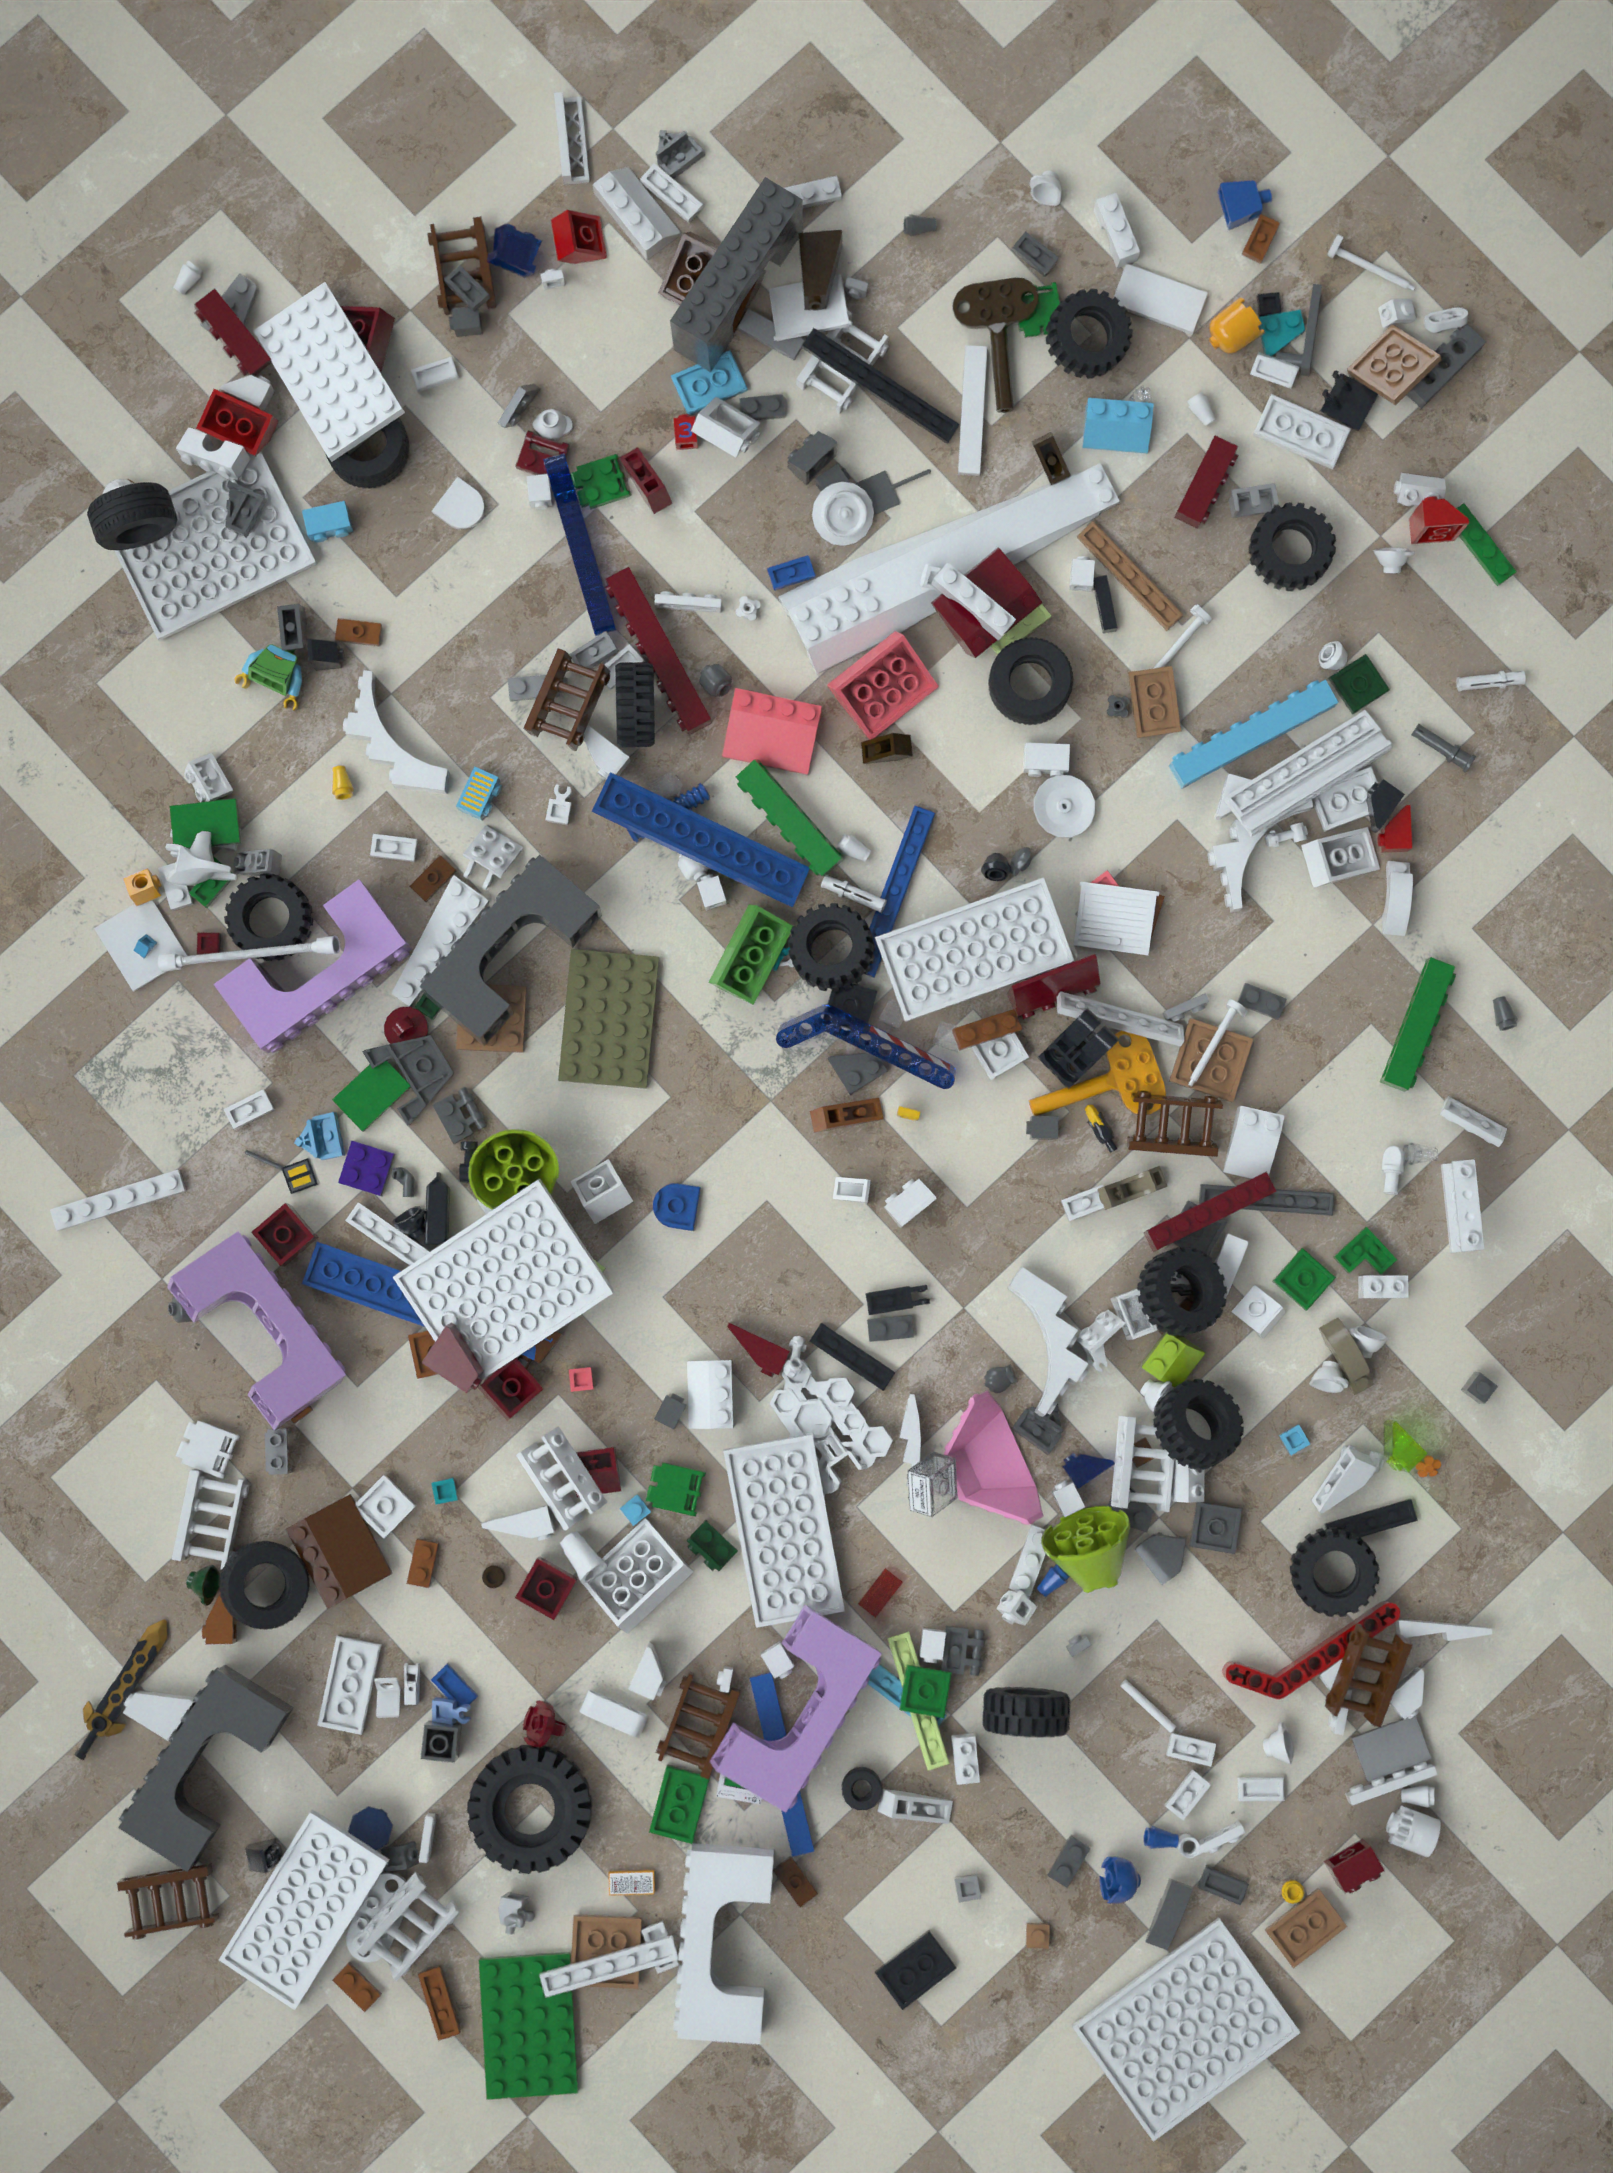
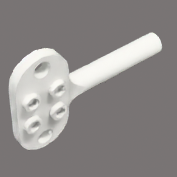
M385 1872L379 1875L351 1920L346 1937L347 1948L352 1956L359 1961L369 1963L382 1958L373 1950L368 1955H361L357 1952L353 1940L407 1882L405 1878L397 1873ZM389 1879H394L398 1882V1889L396 1891H390L387 1888L386 1883ZM399 1916L393 1923L396 1928L399 1929L404 1916ZM384 1933L377 1942L389 1950L394 1937Z

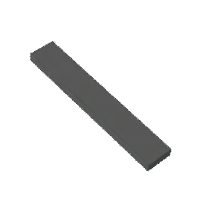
M1200 1184L1199 1204L1236 1186ZM1276 1189L1277 1192L1241 1209L1332 1216L1334 1193Z

